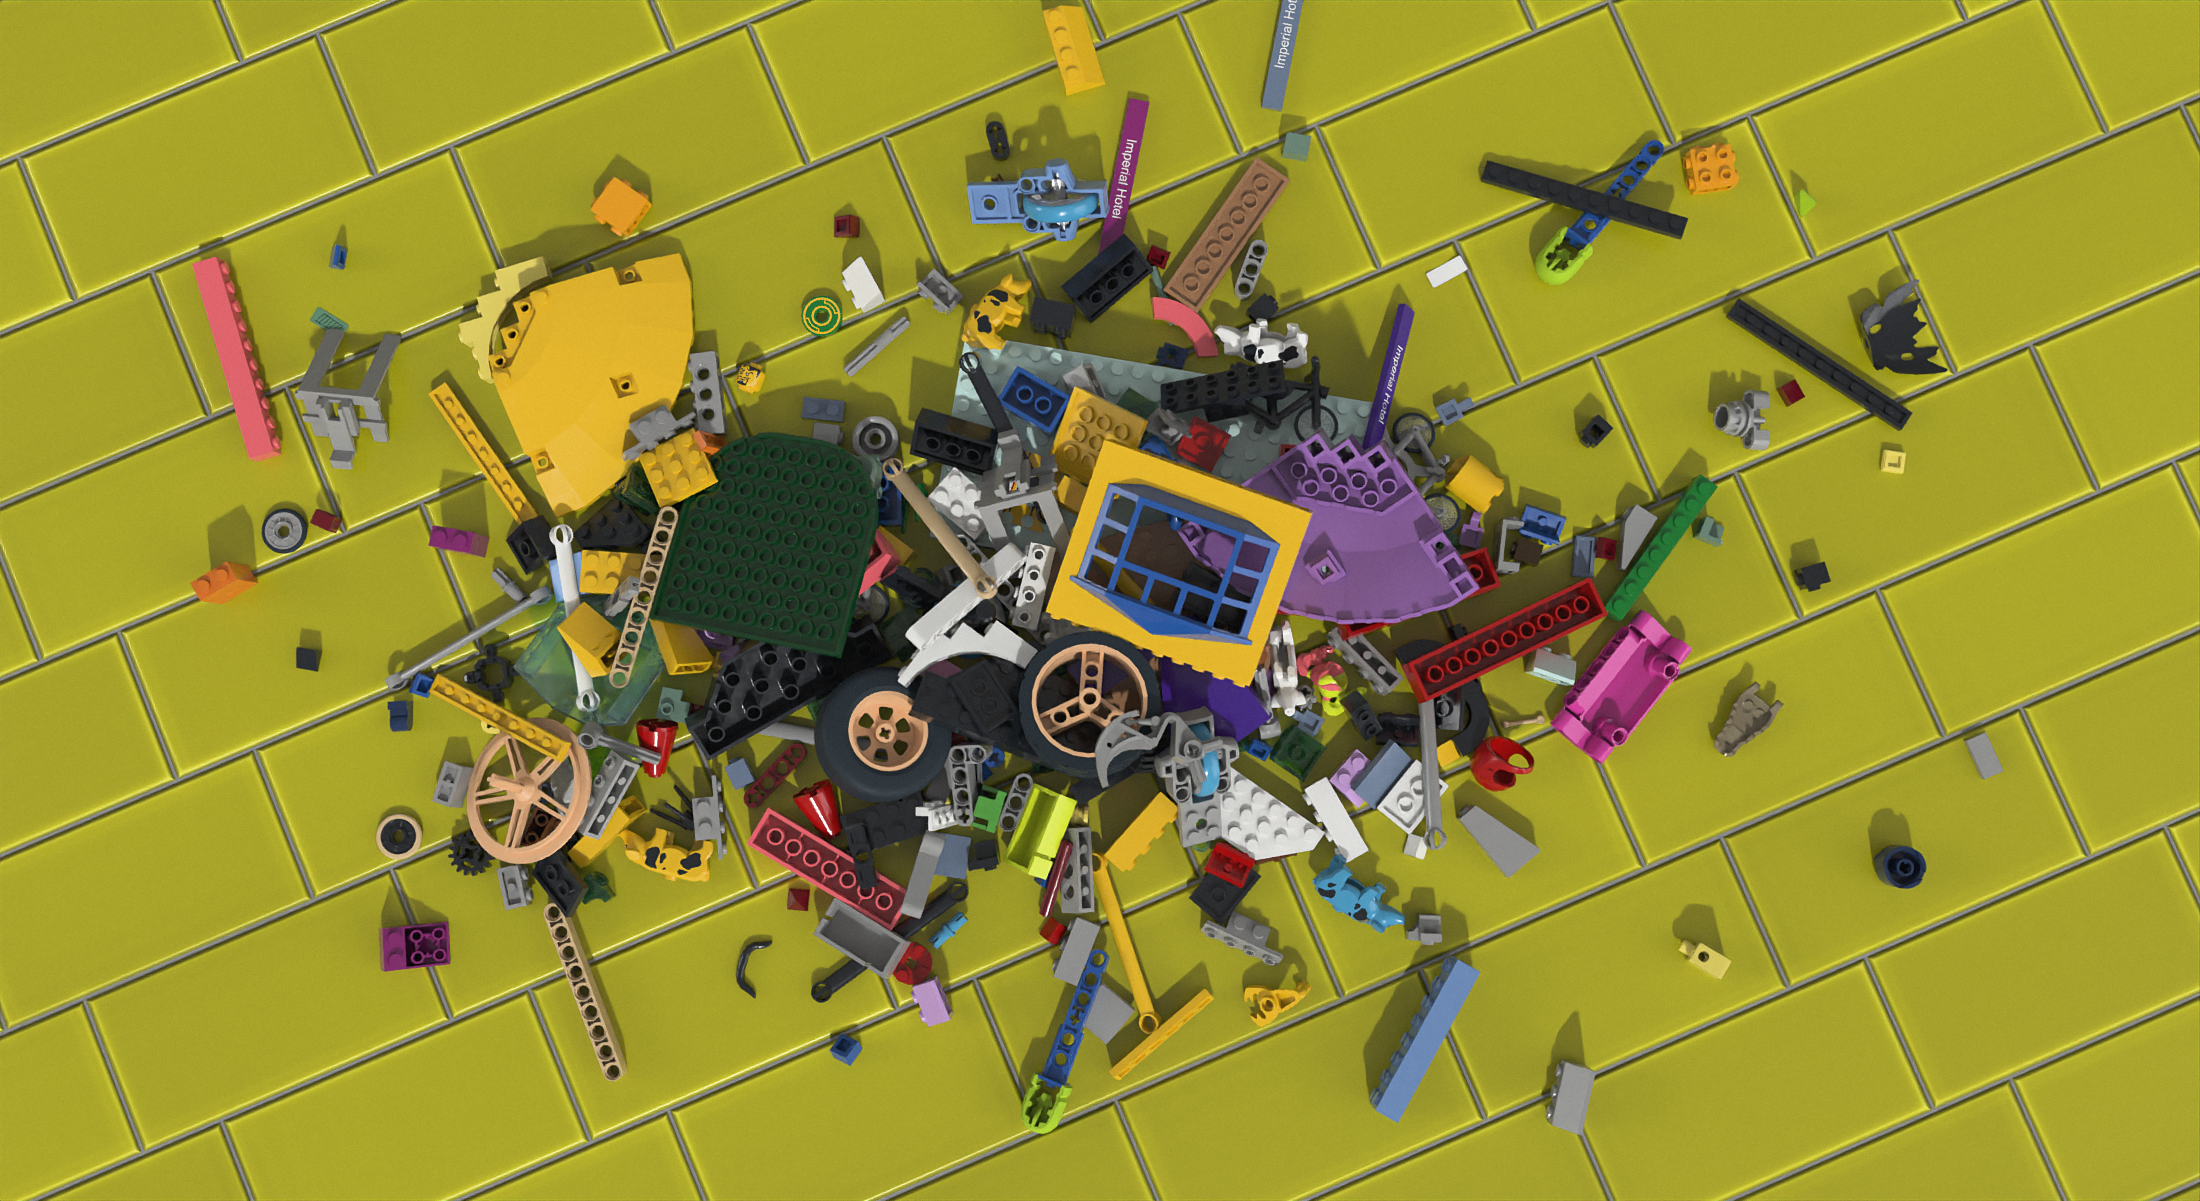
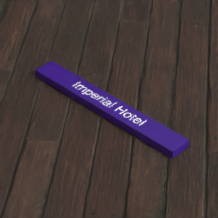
M1406 304L1398 305L1362 444L1364 451L1383 438L1415 314Z

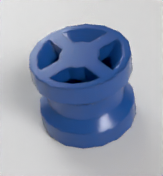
M992 747V755L984 762L989 767L995 768L1003 764L1005 754L1002 750Z

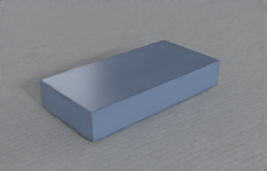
M1574 536L1572 577L1593 578L1597 537Z

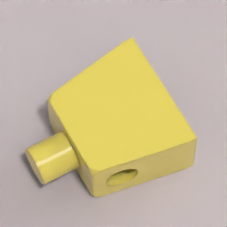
M1684 939L1678 949L1688 955L1686 961L1716 979H1722L1732 962L1700 942H1696L1694 945ZM1700 952L1704 954L1702 961L1698 958Z

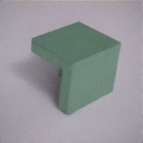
M1287 132L1282 158L1306 162L1311 136Z
M1706 516L1700 519L1693 538L1715 547L1721 546L1723 541L1720 539L1724 527L1713 523L1714 519Z

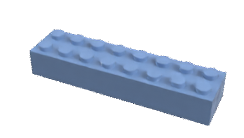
M1452 955L1443 961L1441 974L1433 979L1430 986L1432 988L1430 994L1425 995L1420 1004L1422 1008L1419 1014L1415 1013L1409 1032H1405L1400 1040L1401 1047L1398 1051L1395 1050L1390 1058V1062H1392L1390 1067L1382 1072L1379 1087H1375L1369 1097L1371 1099L1370 1104L1377 1112L1397 1123L1480 974V971Z

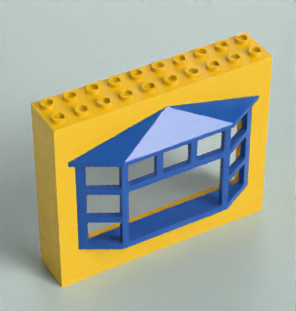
M1105 439L1046 612L1051 613L1050 617L1062 620L1064 618L1070 620V624L1079 628L1086 626L1091 628L1090 631L1113 635V637L1121 638L1130 642L1136 649L1143 650V648L1152 650L1151 654L1163 658L1165 655L1171 657V661L1180 665H1184V663L1190 664L1192 669L1204 672L1206 670L1212 672V676L1221 680L1225 678L1231 679L1233 684L1237 686H1250L1314 510L1114 439ZM1116 493L1136 502L1129 526L1108 518V513ZM1144 505L1236 538L1218 593L1125 560ZM1105 524L1126 534L1118 557L1097 548ZM1243 541L1268 548L1260 572L1235 564ZM1094 555L1115 564L1108 588L1087 579ZM1122 567L1148 576L1140 600L1114 590ZM1232 572L1257 579L1249 603L1224 595ZM1155 579L1181 588L1173 612L1147 603ZM1188 591L1214 600L1207 624L1180 614ZM1222 603L1246 610L1239 633L1229 632L1213 626Z

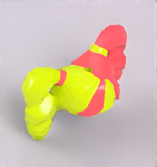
M1330 644L1311 649L1310 653L1299 654L1296 657L1297 672L1299 675L1311 679L1318 686L1322 694L1323 710L1328 715L1337 716L1341 714L1344 709L1339 701L1353 691L1357 690L1362 696L1367 693V688L1358 687L1348 693L1345 692L1348 679L1343 668L1333 661L1323 662V659L1327 658L1334 650ZM1314 665L1313 669L1309 670V667ZM1336 697L1334 703L1330 702L1331 698Z

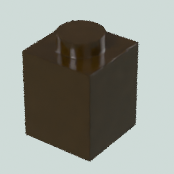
M1519 538L1510 545V560L1535 567L1539 564L1544 545Z

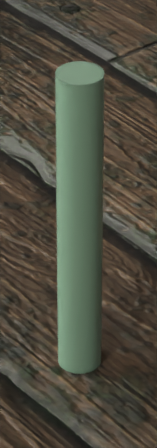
M1152 266L1154 271L1150 274L1158 296L1168 299L1167 294L1163 291L1164 285L1156 266Z

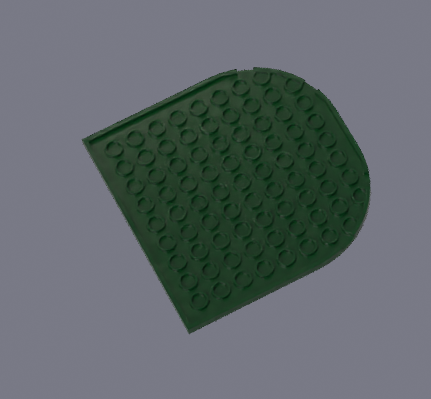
M767 432L757 433V435L748 438L741 437L732 441L709 458L719 482L684 499L649 619L841 658L878 526L879 508L877 493L868 472L849 452L838 445L819 439Z

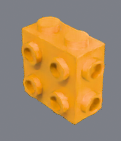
M1715 143L1707 148H1703L1701 145L1694 146L1684 155L1683 168L1687 170L1688 176L1686 178V186L1688 190L1690 189L1691 195L1731 190L1737 185L1739 175L1734 167L1735 153L1731 150V144Z
M614 177L605 184L604 191L600 197L594 199L590 210L595 214L593 218L602 225L607 223L612 226L610 230L621 237L623 234L629 238L652 204L648 201L649 196L641 190L636 192L631 188L633 185L624 178L619 180Z

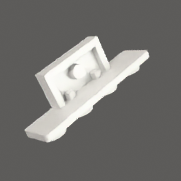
M931 800V802H923V806L916 807V816H928L929 831L958 824L955 818L954 803L943 804V800Z

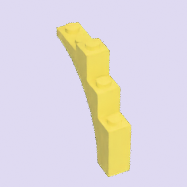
M543 256L495 270L496 278H494V281L499 291L477 297L478 304L476 308L478 314L482 317L459 324V338L462 343L470 348L474 347L472 348V353L480 366L477 368L478 374L481 379L489 384L495 382L492 377L493 370L488 356L495 354L498 334L504 320L514 307L513 303L521 300L537 287L553 281L549 263Z

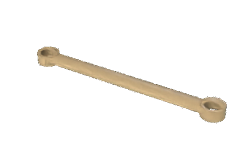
M897 458L886 460L882 466L885 478L892 481L975 586L977 595L983 599L992 598L997 592L995 579L987 575L905 472L902 462ZM891 467L895 474L887 473V469ZM987 582L992 583L993 588H991ZM983 583L988 592L980 591L979 586Z

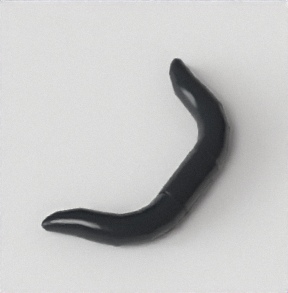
M771 940L753 942L747 945L740 956L736 971V981L739 987L753 998H756V993L744 980L747 962L754 950L770 946L772 944Z

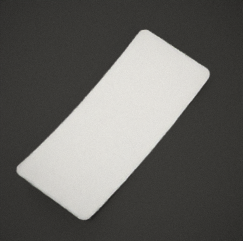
M1457 256L1428 272L1426 275L1435 288L1466 271L1467 267L1461 256Z

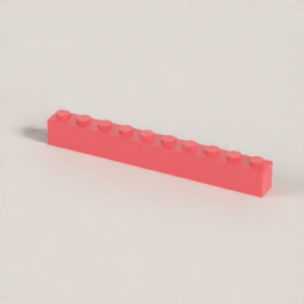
M218 257L193 263L192 266L249 459L261 461L280 455L281 441L275 434L274 428H276V424L270 416L268 410L270 409V404L263 393L264 383L258 376V363L253 358L251 352L253 346L251 341L247 339L245 332L247 331V326L240 315L242 309L234 295L236 288L229 278L230 268L225 261Z

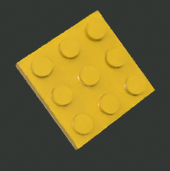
M694 428L639 456V460L661 509L667 506L670 507L719 482L706 452L701 451L693 437V434L696 432Z

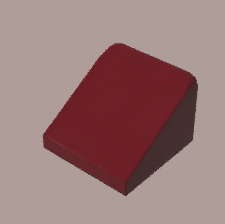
M851 214L834 217L835 238L859 237V217Z
M1795 379L1776 389L1786 407L1805 397Z

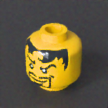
M753 362L750 365L743 364L735 380L738 384L737 388L749 394L759 392L766 378V374L761 371L762 366Z

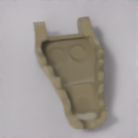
M1755 681L1734 702L1723 729L1713 742L1714 747L1725 756H1734L1742 745L1753 740L1756 735L1763 733L1771 725L1777 712L1784 704L1776 700L1769 706L1755 694L1761 686Z

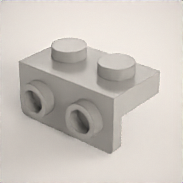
M935 269L922 282L918 281L916 283L919 289L917 292L925 300L929 298L934 302L932 306L940 314L944 312L946 315H949L964 299V296Z
M1158 407L1146 419L1148 424L1145 430L1153 435H1157L1159 439L1172 447L1183 435L1188 438L1193 436L1189 430L1190 425L1182 418L1180 420L1177 419L1170 410L1165 411Z
M517 864L497 869L505 910L531 905L534 896L531 887L528 886L529 872L527 867H524V864Z

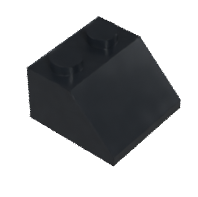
M543 515L522 522L506 539L526 575L531 574L557 557L555 545L549 537L551 526Z

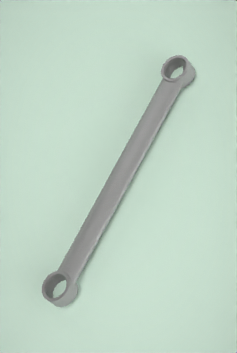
M548 586L535 590L526 600L407 670L389 676L385 679L386 685L389 690L402 689L409 681V678L418 672L428 668L529 607L548 603L553 596Z
M1434 699L1424 703H1418L1427 829L1423 840L1427 848L1439 850L1446 845L1447 837L1442 829ZM1435 831L1441 836V843L1437 847L1434 842Z
M778 721L757 733L815 745L813 727ZM856 738L857 744L862 751L871 745L868 738ZM877 749V750H876V751H879V752H884V753H886V750H885V749ZM877 754L873 756L878 760L888 759L887 756L879 757Z

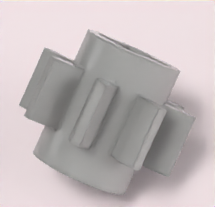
M1307 684L1300 687L1297 686L1296 690L1302 692L1306 699V704L1296 706L1300 711L1307 708L1312 709V703H1316L1317 696L1314 695L1315 689H1311Z

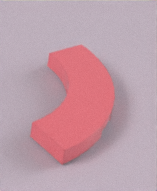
M1153 297L1151 299L1153 319L1165 320L1180 326L1188 334L1187 336L1194 346L1196 358H1215L1218 356L1214 337L1206 323L1197 313L1184 304L1161 297Z

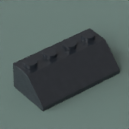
M1122 234L1065 282L1061 288L1087 320L1092 323L1154 270L1136 245L1125 234Z
M922 407L915 421L909 454L983 476V472L993 468L999 449L998 434L993 428Z

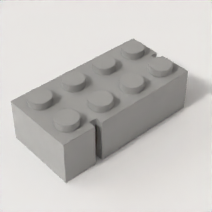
M835 897L825 913L828 916L834 917L833 920L822 918L813 935L861 965L868 966L869 970L882 978L889 979L911 942Z

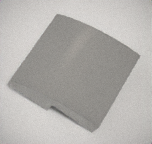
M1102 982L1085 1027L1107 1044L1132 1015L1135 1008ZM1081 1008L1074 1017L1079 1022H1081V1019L1078 1018L1080 1011L1085 1012V1009Z

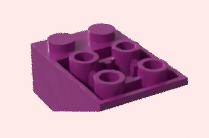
M448 922L379 928L381 970L386 972L450 964Z

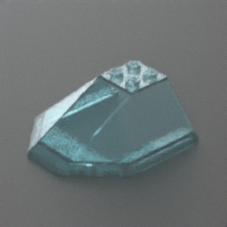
M611 594L581 598L580 604L582 602L587 603L602 616L603 604ZM633 598L621 612H618L613 617V620L606 619L621 633H623ZM561 602L514 664L513 668L552 709L584 725L591 721L598 723L600 726L626 725L666 667L649 618L630 681L626 687L621 689L614 687L609 680L610 673L604 676L592 677L594 692L599 695L600 704L594 711L583 712L576 704L579 692L572 649L556 628L566 619L564 602ZM636 612L632 616V620L635 623H640L644 619V615L641 612ZM634 632L628 633L626 635L627 642L635 643L638 640V635ZM628 653L621 663H629L632 660L631 654ZM617 673L613 677L616 684H622L626 679L623 673ZM585 694L583 705L589 709L590 700L588 695Z

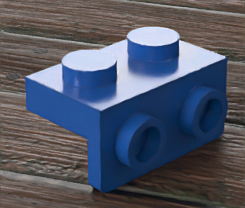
M1526 504L1520 521L1524 522V526L1519 528L1518 532L1528 539L1533 537L1540 539L1546 545H1558L1560 542L1559 536L1566 522V516Z

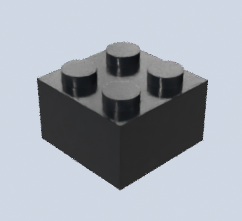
M1035 297L1030 316L1031 329L1034 330V333L1040 335L1051 333L1058 339L1071 338L1076 318V305Z

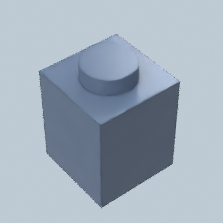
M738 756L728 761L729 765L724 767L735 790H739L757 781L747 758L741 759Z

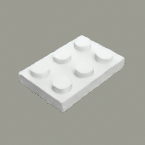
M1417 759L1414 760L1376 807L1409 835L1426 815L1422 764ZM1439 778L1441 797L1449 786Z

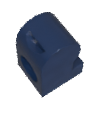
M413 701L388 702L391 730L393 732L411 731L413 726Z

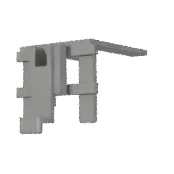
M328 329L298 390L294 393L296 399L304 401L307 413H303L302 417L304 422H311L314 434L316 436H330L334 449L330 457L333 468L353 469L352 461L357 452L353 436H358L360 427L370 428L374 441L388 442L389 440L388 426L382 416L381 402L377 398V392L401 342L399 335H384L360 389L352 390L320 387L344 336L343 330ZM332 403H341L337 410L339 416H336ZM353 405H363L367 419L356 418Z
M1016 428L998 433V443L1002 450L1001 465L996 467V469L983 472L982 482L976 483L977 491L981 490V498L979 501L974 502V508L979 510L995 550L998 553L1011 542L998 510L1037 501L1063 562L1071 535L1054 495V490H1057L1055 472L1058 471L1056 457L1054 454L1042 457L1040 467L1031 469L1029 459L1023 460V445L1019 437V430ZM1040 476L1039 486L1030 488V478ZM1016 482L1018 490L1009 492L1010 483ZM1020 568L1008 579L1018 578Z

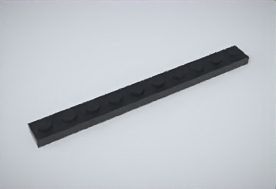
M1488 160L1481 178V182L1679 240L1682 239L1688 218Z
M1741 299L1735 301L1726 315V318L1894 429L1902 430L1912 415L1911 411Z

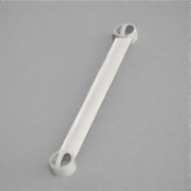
M561 524L551 529L549 537L556 549L567 618L580 605V598L571 548L573 531L569 526ZM558 528H561L563 532V542L558 541L556 538ZM572 651L579 692L576 698L577 707L583 712L594 711L600 704L599 695L594 692L592 677ZM585 694L588 695L590 700L589 709L583 705Z

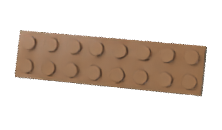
M1256 157L1163 291L1198 314L1287 187L1290 179Z

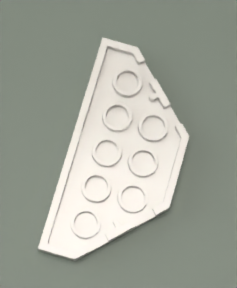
M1230 767L1231 787L1226 793L1220 794L1222 839L1239 851L1247 853L1249 857L1255 860L1304 852L1315 848L1324 835V831Z

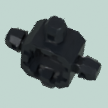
M495 644L484 647V656H487V658L478 660L474 665L475 671L464 674V680L468 684L477 683V687L483 691H492L490 694L492 701L500 703L504 702L505 699L502 689L510 688L514 683V677L524 674L525 670L524 665L512 664L506 657L497 656V647ZM500 663V665H503L502 671L505 678H503V682L489 685L486 683L487 678L484 669L489 664Z

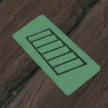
M320 307L316 309L310 319L311 322L326 331L328 329L343 330L345 333L349 327L348 324Z

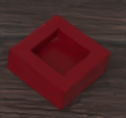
M1598 537L1595 558L1614 561L1617 540Z

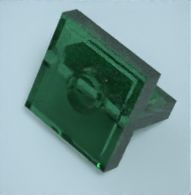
M633 463L628 468L626 479L614 489L613 496L647 517L651 513L658 516L661 508L645 471Z

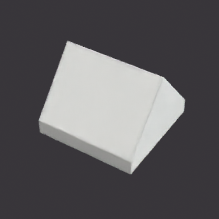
M1413 834L1408 835L1403 853L1424 860L1427 847L1424 844L1423 837Z

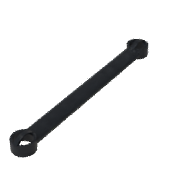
M972 351L964 353L959 359L960 368L967 373L997 434L1012 430L1013 427L981 366V357ZM968 354L975 356L977 359L976 369L972 366ZM964 359L969 369L964 366ZM1023 448V460L1029 459ZM1038 476L1030 478V488L1039 486ZM1034 501L1037 519L1041 523L1047 524L1046 520L1041 516L1039 503Z
M962 881L953 882L946 891L924 906L920 919L910 916L895 927L893 931L909 939L956 903L964 901L969 894L968 886ZM954 885H963L957 891L950 894V890ZM966 889V894L963 898L954 899L955 896ZM853 959L823 981L815 983L811 989L812 998L819 1003L828 1001L832 994L868 969V966H863ZM819 984L826 985V987L815 994V989ZM827 990H830V994L827 998H818Z

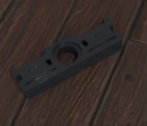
M861 821L849 824L845 829L860 888L867 889L879 885L880 881L876 882L877 877L874 865H872L875 861L870 842L867 843L865 829L862 826L865 822ZM860 849L868 852L869 857L866 861H860L857 858V852Z

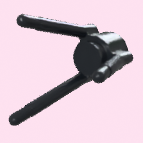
M675 785V791L691 812L686 810L683 814L668 803H665L664 806L681 817L679 820L652 808L650 812L681 826L685 830L693 831V805L678 786Z

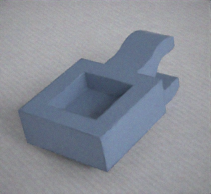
M1454 398L1436 407L1435 410L1445 427L1464 417L1462 411L1473 407L1474 403L1471 398H1468L1457 404Z
M1305 709L1303 714L1295 710L1292 716H1288L1298 721L1296 728L1312 737H1316L1325 720L1308 709Z

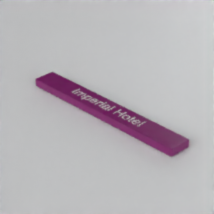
M1129 98L1108 202L1110 210L1105 218L1098 255L1124 233L1149 108V102Z

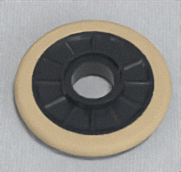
M402 813L386 817L380 823L376 832V842L379 849L384 855L392 859L410 857L418 850L422 841V830L419 823L413 817ZM398 830L404 833L402 842H397L394 839V834Z

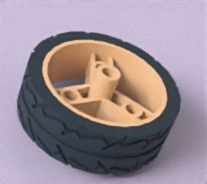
M1087 631L1060 637L1045 646L1031 660L1022 678L1019 691L1020 722L1026 740L1044 762L1067 775L1081 778L1099 777L1096 768V753L1073 751L1059 744L1052 736L1083 721H1092L1104 729L1113 719L1124 714V712L1101 698L1104 660L1115 664L1125 671L1134 682L1141 700L1140 719L1153 716L1159 717L1161 707L1160 689L1153 668L1134 646L1121 638L1113 637L1111 634ZM1082 659L1079 696L1038 715L1037 700L1046 679L1065 663ZM1089 669H1094L1098 674L1094 677H1089L1086 672ZM1095 684L1097 686V690L1094 688H1085V685ZM1078 705L1079 715L1070 717L1068 710ZM1100 707L1110 713L1106 720L1099 717ZM1059 714L1064 715L1066 720L1063 723H1058L1054 720L1055 716ZM1136 724L1129 726L1143 735H1148L1152 732L1150 725L1137 726ZM1136 749L1121 752L1109 763L1107 775L1123 770L1136 761L1145 750Z

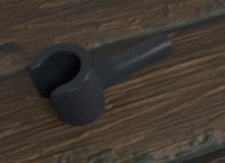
M574 833L566 842L568 852L574 847L573 845L580 841L579 833ZM568 855L567 859L572 863L571 857Z

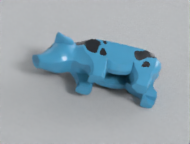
M1341 854L1335 855L1331 859L1329 867L1322 870L1312 880L1317 893L1332 904V907L1337 912H1343L1355 921L1369 924L1379 933H1383L1386 928L1395 924L1405 925L1404 914L1392 906L1381 903V894L1387 888L1380 882H1377L1374 886L1365 887L1357 879L1350 877L1353 873L1350 868L1343 865L1347 859Z

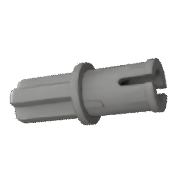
M497 568L492 572L491 577L516 604L527 599L528 595L501 568Z

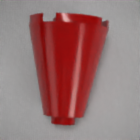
M658 719L638 720V723L636 722L639 746L661 754V760L658 765L642 760L644 773L648 774V777L659 778L661 774L666 772L678 731V723L676 721L665 719V722H660Z
M825 779L814 783V786L810 788L805 787L793 795V799L820 835L831 840L840 835L839 832L842 830L833 784L830 779Z

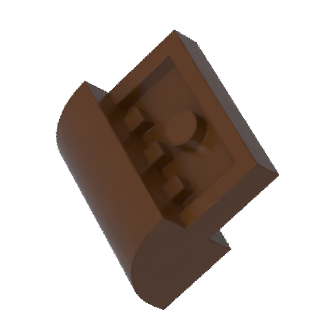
M536 805L525 825L520 845L527 847L540 842L556 829L561 820Z

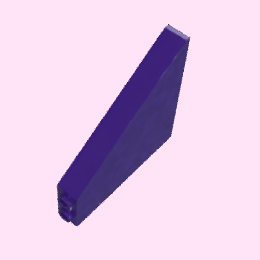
M1188 613L1185 615L1186 617L1203 622L1197 614L1191 616ZM1165 655L1163 658L1161 657L1163 714L1167 712L1181 713L1205 706L1213 714L1214 736L1233 737L1236 742L1271 718L1272 713L1251 685L1240 687L1233 684L1231 679L1225 678L1221 680L1213 677L1212 672L1206 670L1199 672L1192 669L1190 664L1184 663V665L1172 662L1171 657ZM1168 722L1166 728L1171 743V724Z

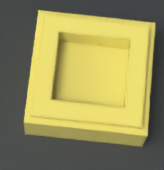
M1883 450L1880 471L1902 474L1904 472L1906 453Z

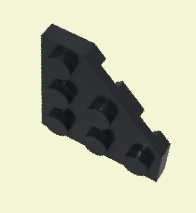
M618 493L577 529L573 536L583 549L593 550V548L618 549L620 546L636 548L652 533L624 497Z

